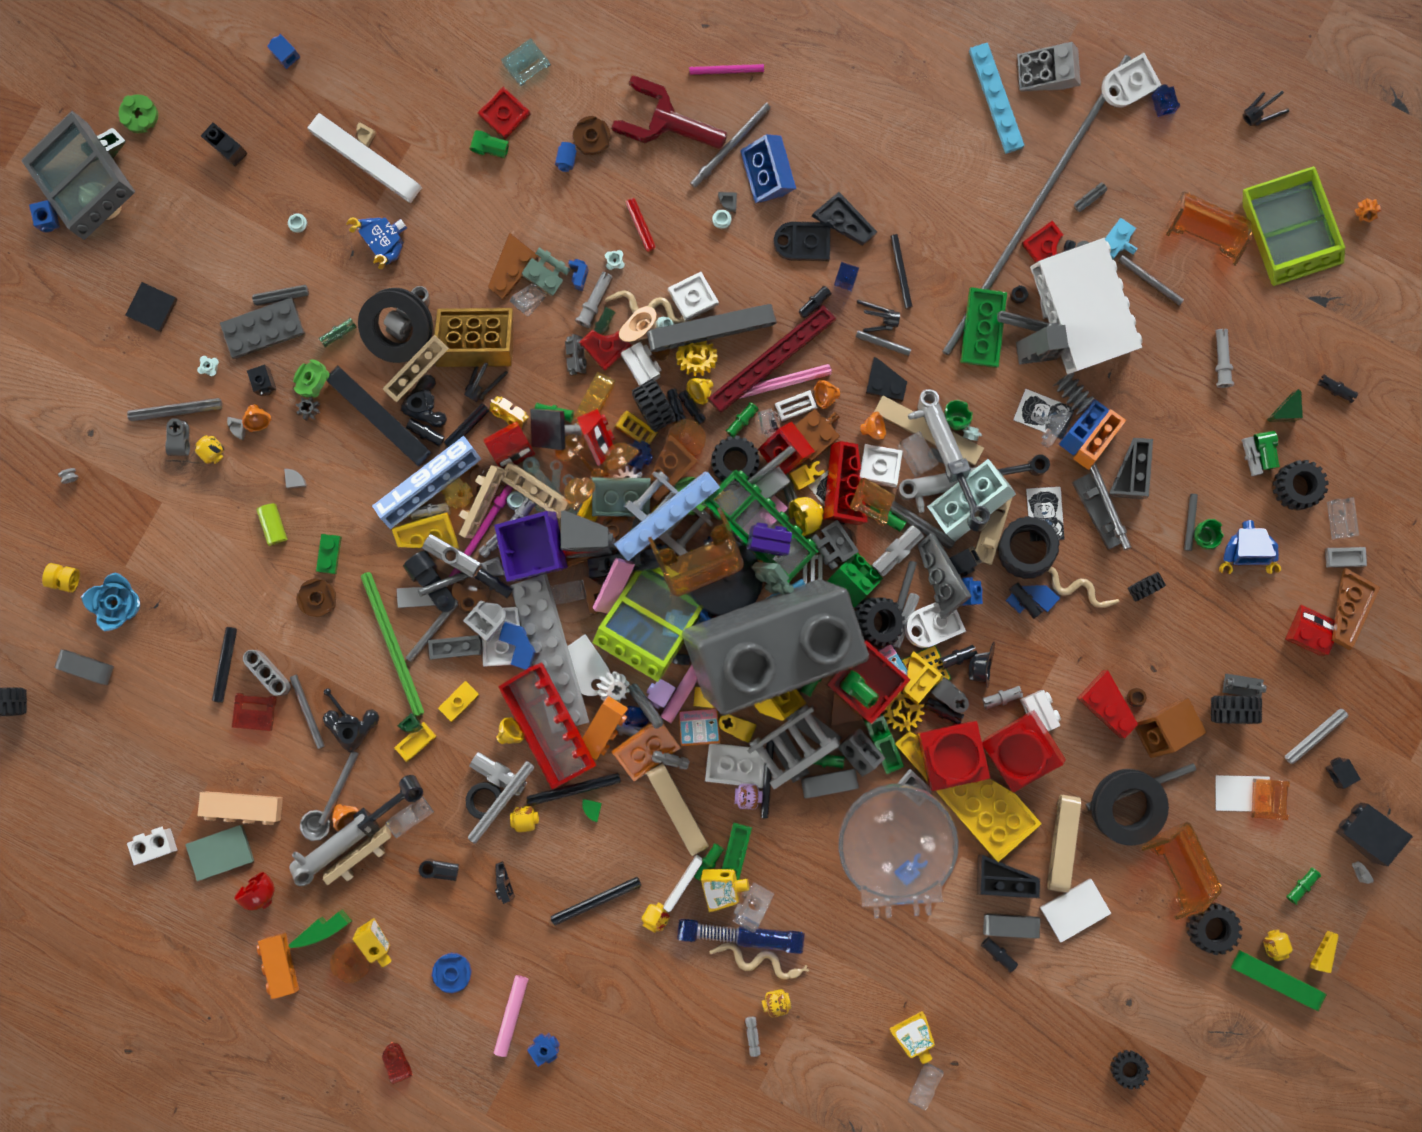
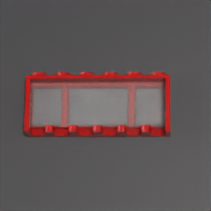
M542 662L529 667L498 686L551 789L597 766Z

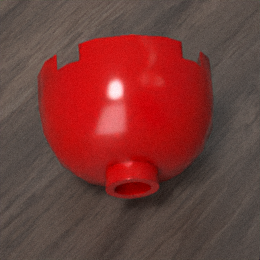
M260 872L249 879V884L245 888L242 886L234 897L241 907L249 911L260 908L266 909L272 903L271 898L275 892L274 883L266 873Z

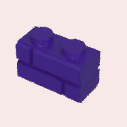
M756 523V525L750 527L747 550L784 557L788 556L792 532L787 531L786 527L775 526V529L768 528V524Z

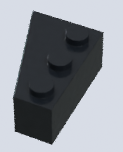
M978 855L977 895L1040 898V878L987 856Z

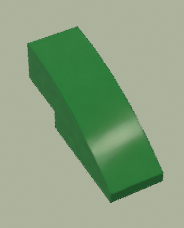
M881 713L872 724L863 718L872 743L885 757L881 764L886 775L903 768V762L884 715Z
M343 909L338 911L328 921L322 916L288 946L296 948L319 942L340 931L351 923L352 920Z

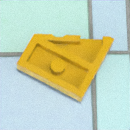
M914 651L910 655L906 674L911 680L903 688V693L918 705L942 677L940 672Z

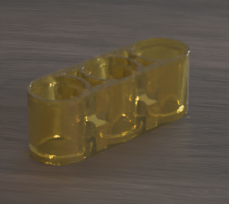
M597 372L573 420L578 422L577 417L595 409H598L600 413L614 387L615 380Z

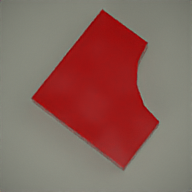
M1052 220L1021 244L1037 263L1040 260L1057 255V244L1063 237V233Z
M591 330L579 342L604 371L622 356L621 353L632 346L630 342L620 339L619 331L605 336L598 334L595 330Z

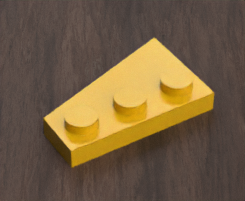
M448 512L392 528L398 547L422 548L427 537L432 534L452 547L460 548Z

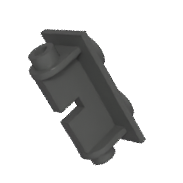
M575 334L567 337L565 341L566 355L573 354V357L567 358V371L570 372V375H577V372L586 374L587 361L584 348L579 343L583 337Z
M1225 673L1222 693L1261 698L1262 693L1266 692L1267 687L1263 685V679Z

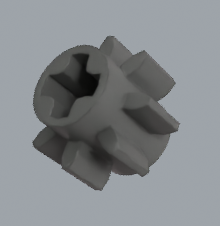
M302 397L300 404H296L299 407L297 414L303 415V419L306 421L308 417L315 420V415L321 413L317 408L320 403H313L314 398L309 397L308 400ZM308 405H310L309 412L306 411Z

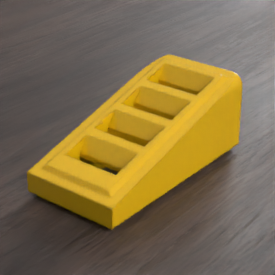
M625 411L614 426L646 448H648L658 433L629 411ZM627 418L630 419L627 426L624 427L623 424L625 423ZM633 423H636L637 425L631 432L629 429L631 428ZM640 427L644 428L639 436L635 435ZM647 431L650 432L645 441L642 440Z
M1331 931L1326 932L1311 961V968L1331 973L1338 934Z

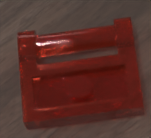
M236 693L232 728L272 731L277 701L276 696L257 697ZM242 704L267 705V711L242 709Z

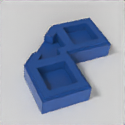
M1046 585L1022 586L1029 595L1033 596L1032 599L1045 612H1048L1060 599ZM1012 593L1005 600L1019 614L1025 609L1019 605L1020 602Z
M505 621L498 640L516 646L511 665L526 670L531 667L536 651L533 645H531L524 627Z

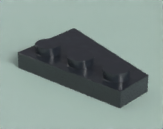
M840 192L824 203L811 216L862 246L877 234L874 227Z

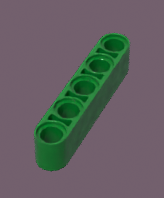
M1238 950L1231 965V968L1318 1012L1327 995L1241 950Z

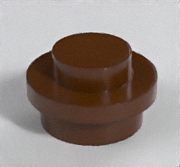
M1133 688L1129 690L1127 702L1131 706L1141 707L1145 704L1147 697L1142 689Z

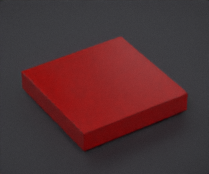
M504 87L478 112V115L505 140L531 114Z

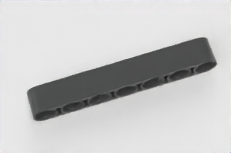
M766 304L655 328L647 332L651 352H657L691 343L773 326L777 322L772 304Z

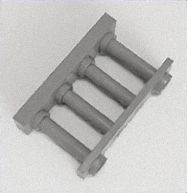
M654 471L652 475L656 480L637 501L635 500L632 503L628 500L624 505L641 522L651 515L650 513L648 515L641 511L643 509L642 506L662 484L671 492L653 512L678 493L667 482L669 478L662 472L658 474ZM696 507L692 511L699 518L680 540L677 539L675 541L670 536L672 530L684 517L659 536L665 544L682 558L688 553L685 550L686 543L704 523L708 526L714 524L710 521L712 517L706 511L700 512Z
M805 705L797 711L799 713L797 716L764 738L760 739L758 737L749 743L751 745L748 749L749 754L756 750L772 772L773 778L770 784L773 789H776L839 747V741L836 737L832 739L827 738L811 715V712L815 709L814 705L810 707ZM802 718L807 721L821 742V746L816 750L808 745L795 726V723ZM786 729H789L804 751L803 755L805 757L799 761L793 757L779 737V734ZM771 739L789 763V768L784 771L778 769L762 746Z

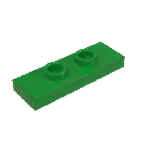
M733 822L722 869L734 870L736 878L739 880L752 827Z

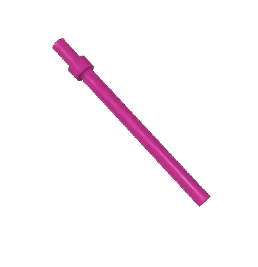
M507 484L500 496L496 497L493 502L495 504L464 551V554L472 555L499 510L504 508L507 503L506 499L513 490V487ZM454 567L449 577L461 571Z

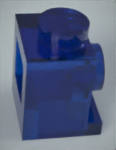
M1165 84L1157 87V90L1152 95L1157 117L1176 113L1180 107V102L1178 103L1174 86L1168 87Z

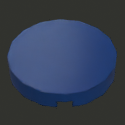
M448 953L440 957L434 964L432 978L434 984L443 992L456 993L467 986L471 979L472 969L464 956L459 953Z

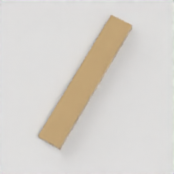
M882 396L874 412L878 411L883 419L936 445L924 417L909 420L908 414L914 411ZM952 432L963 459L966 458L968 463L975 466L984 448Z

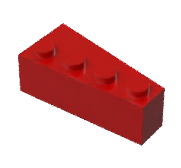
M845 441L831 444L823 516L825 520H838L841 523L852 525L868 523L864 510L866 504L862 494L863 479L860 478L861 464L858 444Z

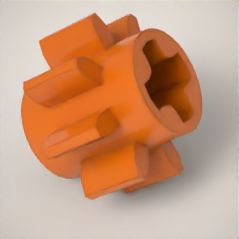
M1366 198L1362 202H1358L1359 208L1355 209V213L1359 217L1360 222L1364 220L1370 223V221L1378 219L1377 212H1381V207L1376 199L1372 201Z

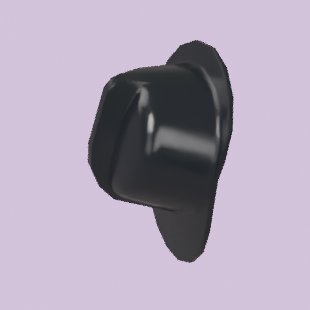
M995 642L992 643L990 652L976 654L969 663V679L986 683L987 688H989L990 669L995 651Z

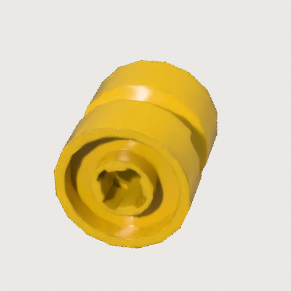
M49 563L43 572L42 584L44 587L59 588L61 591L73 593L79 584L80 571L75 568Z

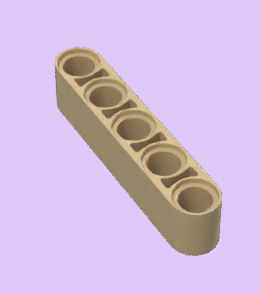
M661 764L646 772L691 856L708 848L709 845L666 766Z
M1059 796L1047 882L1048 890L1066 893L1070 891L1081 809L1080 797Z

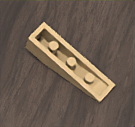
M434 335L388 382L383 390L397 402L449 348Z

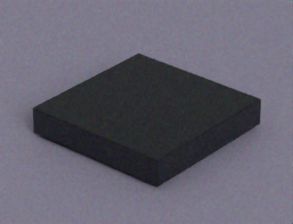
M141 282L125 316L161 332L177 298Z
M530 409L532 447L556 450L566 449L564 411Z

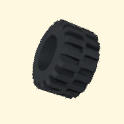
M651 379L632 390V396L640 412L653 431L657 432L676 420L667 398L656 381Z
M729 436L726 440L722 439L715 446V450L712 453L711 462L715 476L723 482L733 472L725 467L724 458L729 452L739 451L747 459V464L741 471L747 475L748 481L758 471L760 459L757 448L754 447L752 442L747 441L745 437L742 439L740 436H735L734 438ZM734 478L728 485L739 486L740 483Z
M1298 460L1281 468L1274 477L1277 480L1272 485L1276 486L1273 493H1277V501L1281 500V505L1284 507L1288 506V509L1291 510L1307 509L1319 504V501L1325 498L1323 494L1328 492L1325 486L1329 485V482L1325 481L1324 478L1327 477L1326 473L1321 472L1323 468L1321 466L1316 467L1317 463H1309V460ZM1295 475L1303 477L1308 484L1305 496L1298 494L1293 488Z
M883 597L867 598V600H862L861 604L855 607L857 611L854 612L864 641H868L872 646L891 645L892 642L898 640L897 636L902 635L901 629L905 627V624H903L905 617L901 615L903 611L902 608H898L899 604ZM877 612L882 617V627L879 631L874 627V617Z
M20 687L0 688V716H18L27 713V689Z
M1257 696L1211 697V721L1214 723L1232 724L1262 723V698Z
M1206 902V905H1198L1199 909L1194 908L1192 910L1194 914H1189L1188 916L1191 920L1190 923L1186 922V927L1189 928L1187 934L1191 936L1190 940L1196 944V947L1209 954L1218 955L1219 953L1224 955L1226 951L1231 952L1234 950L1232 948L1233 945L1238 946L1237 939L1242 938V935L1239 934V931H1242V926L1238 925L1241 921L1238 917H1235L1236 913L1223 905ZM1218 917L1222 922V932L1217 938L1209 939L1206 935V925L1211 919Z

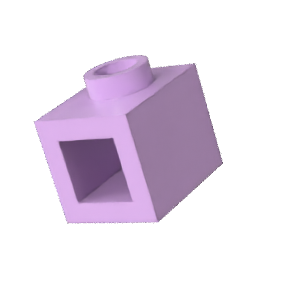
M660 679L656 684L652 683L646 692L649 694L647 698L650 699L652 706L658 709L660 706L665 708L676 688Z

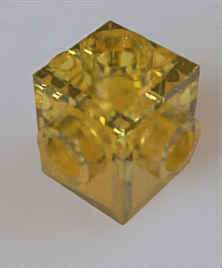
M460 478L455 479L441 490L446 504L454 509L459 507L463 509L471 503L469 499L473 497L471 487L466 482L463 483Z

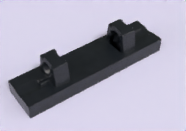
M653 548L641 550L629 560L635 565L632 572L663 568L662 549ZM622 554L588 559L589 578L607 577L610 571L608 569V561H610L611 569L615 558L626 559Z

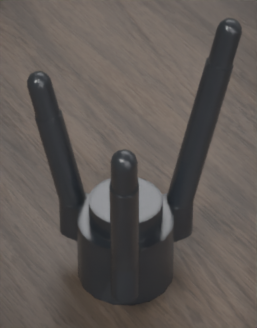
M1280 91L1259 107L1256 105L1265 95V92H1262L1244 110L1243 118L1245 122L1250 126L1255 125L1257 127L1263 122L1288 113L1290 110L1285 109L1262 118L1264 115L1263 109L1283 95L1284 92Z
M857 300L858 304L884 312L864 310L865 314L883 317V324H886V326L864 328L863 332L892 331L893 327L899 326L900 312H894L891 309Z
M484 363L474 382L479 366L475 367L464 395L475 402L479 399L483 400L486 394L508 374V371H504L488 388L481 392L483 388L478 384L488 364Z

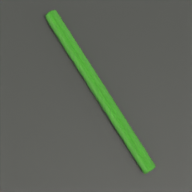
M366 572L361 575L362 582L413 715L419 716L424 713L422 704L372 574Z

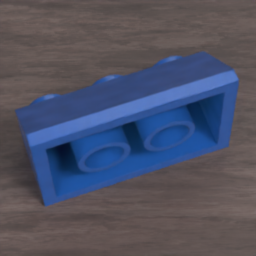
M766 134L740 150L755 203L783 197L796 189L782 136Z

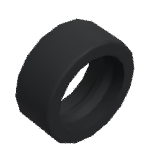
M489 782L478 783L468 791L465 799L466 808L474 818L482 819L486 812L478 811L475 808L473 802L475 794L480 790L487 789L494 793L497 799L502 792L495 784Z

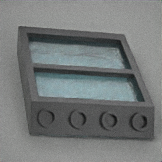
M73 111L64 117L21 160L67 228L83 240L92 234L135 193V190L90 125Z

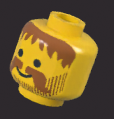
M531 806L516 807L513 813H510L511 828H514L518 833L533 831L535 824H539L538 812H534Z
M1279 930L1267 932L1268 936L1263 939V944L1268 957L1273 958L1274 961L1289 958V954H1291L1293 949L1288 935L1280 933Z
M782 989L767 992L765 994L766 1000H762L764 1012H768L770 1017L786 1015L791 1008L789 994L785 993Z

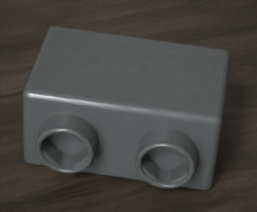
M821 579L796 587L792 593L777 594L691 626L682 632V637L703 697L723 715L731 714L866 662L869 658L848 591L845 588Z

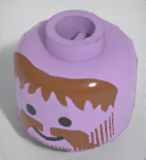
M740 784L738 788H735V804H738L740 809L754 810L758 807V803H762V791H759L756 784Z

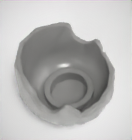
M319 810L308 811L302 817L300 831L306 839L311 841L321 840L329 833V819L326 825L318 823L323 812Z

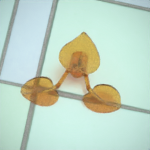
M576 434L565 436L566 449H555L556 457L564 462L570 461L577 455L591 472V479L583 477V479L574 478L565 487V499L570 507L576 511L593 494L595 484L592 478H608L610 475L608 469L618 470L639 453V450L626 443L614 444L605 453L607 460L604 462V471L602 469L593 470L579 453L585 447L584 439Z

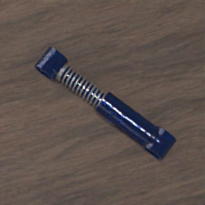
M679 919L677 940L695 942L696 938H706V940L709 938V940L712 939L714 941L716 939V941L719 940L720 942L721 940L723 942L725 940L726 942L730 941V943L732 941L735 943L736 941L737 946L782 950L788 953L802 954L805 933L739 926L737 929H731V927L728 929V927L724 928V926L722 928L719 926L718 928V926L714 927V925L711 927V925L707 926V924L705 926L698 924L697 920Z

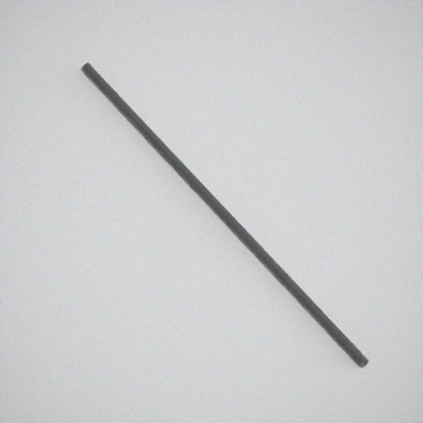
M1125 55L1118 67L1130 61L1131 57ZM1102 93L981 289L989 290L1106 101ZM966 314L942 352L945 355L950 354L965 328Z

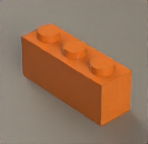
M1110 409L1073 459L1089 470L1123 426L1126 419Z
M610 696L602 703L582 738L592 758L596 760L601 754L603 756L606 754L610 747L607 743L609 740L613 741L619 732L616 728L618 725L622 726L628 717L625 715L628 708Z
M286 932L263 938L258 941L257 945L258 955L262 957L263 961L261 965L262 973L267 978L266 990L268 995H271V999L290 995L299 990Z

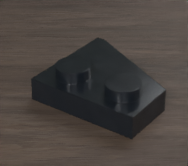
M874 357L866 394L880 397L885 396L889 399L903 401L907 381L877 357Z
M502 861L496 863L497 889H495L498 900H502L504 904L510 902L515 897Z

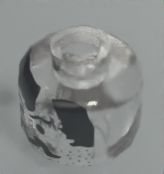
M772 409L757 412L758 415L754 418L758 434H765V438L772 436L781 427L779 415L776 411H772Z

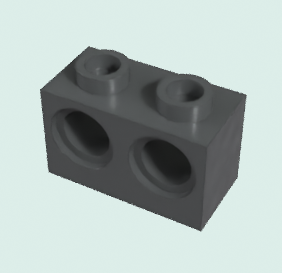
M861 729L849 735L837 747L862 777L873 771L885 759Z

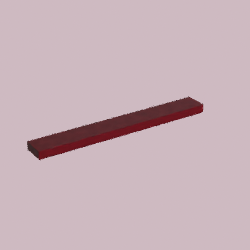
M824 305L821 306L709 396L708 401L721 414L834 323L836 318Z

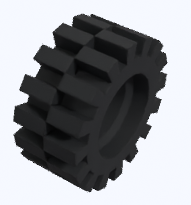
M1156 572L1127 589L1136 602L1159 591L1166 584L1160 573Z
M1123 1050L1124 1053H1117L1119 1056H1114L1113 1059L1115 1061L1114 1063L1111 1062L1112 1069L1110 1070L1113 1078L1122 1087L1129 1088L1130 1090H1133L1134 1087L1139 1089V1085L1144 1086V1080L1148 1081L1147 1074H1150L1148 1070L1149 1065L1145 1062L1146 1060L1131 1050L1130 1052ZM1129 1062L1135 1063L1137 1066V1072L1132 1077H1126L1123 1073L1124 1065Z

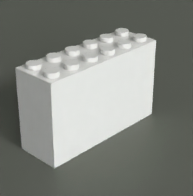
M1105 238L1040 260L1030 267L1049 323H1059V325L1066 326L1069 348L1061 357L1067 374L1142 348V337L1136 331V320L1130 313V303L1128 298L1124 296L1122 290L1124 288L1123 282L1117 276V265L1111 258V247L1105 241Z

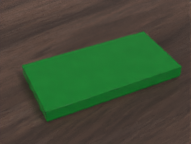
M974 287L969 288L960 363L992 368L999 367L1004 323L997 321V315L1000 311L1006 310L1007 292Z

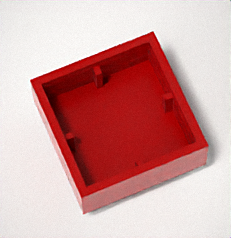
M864 641L869 654L868 660L836 673L826 685L872 724L911 679L868 641ZM851 670H854L864 678L865 683L879 695L876 704L869 709L839 686Z
M1035 710L985 737L982 741L984 748L1013 793L1064 765L1066 760Z
M969 721L917 733L930 791H938L990 779L977 721Z

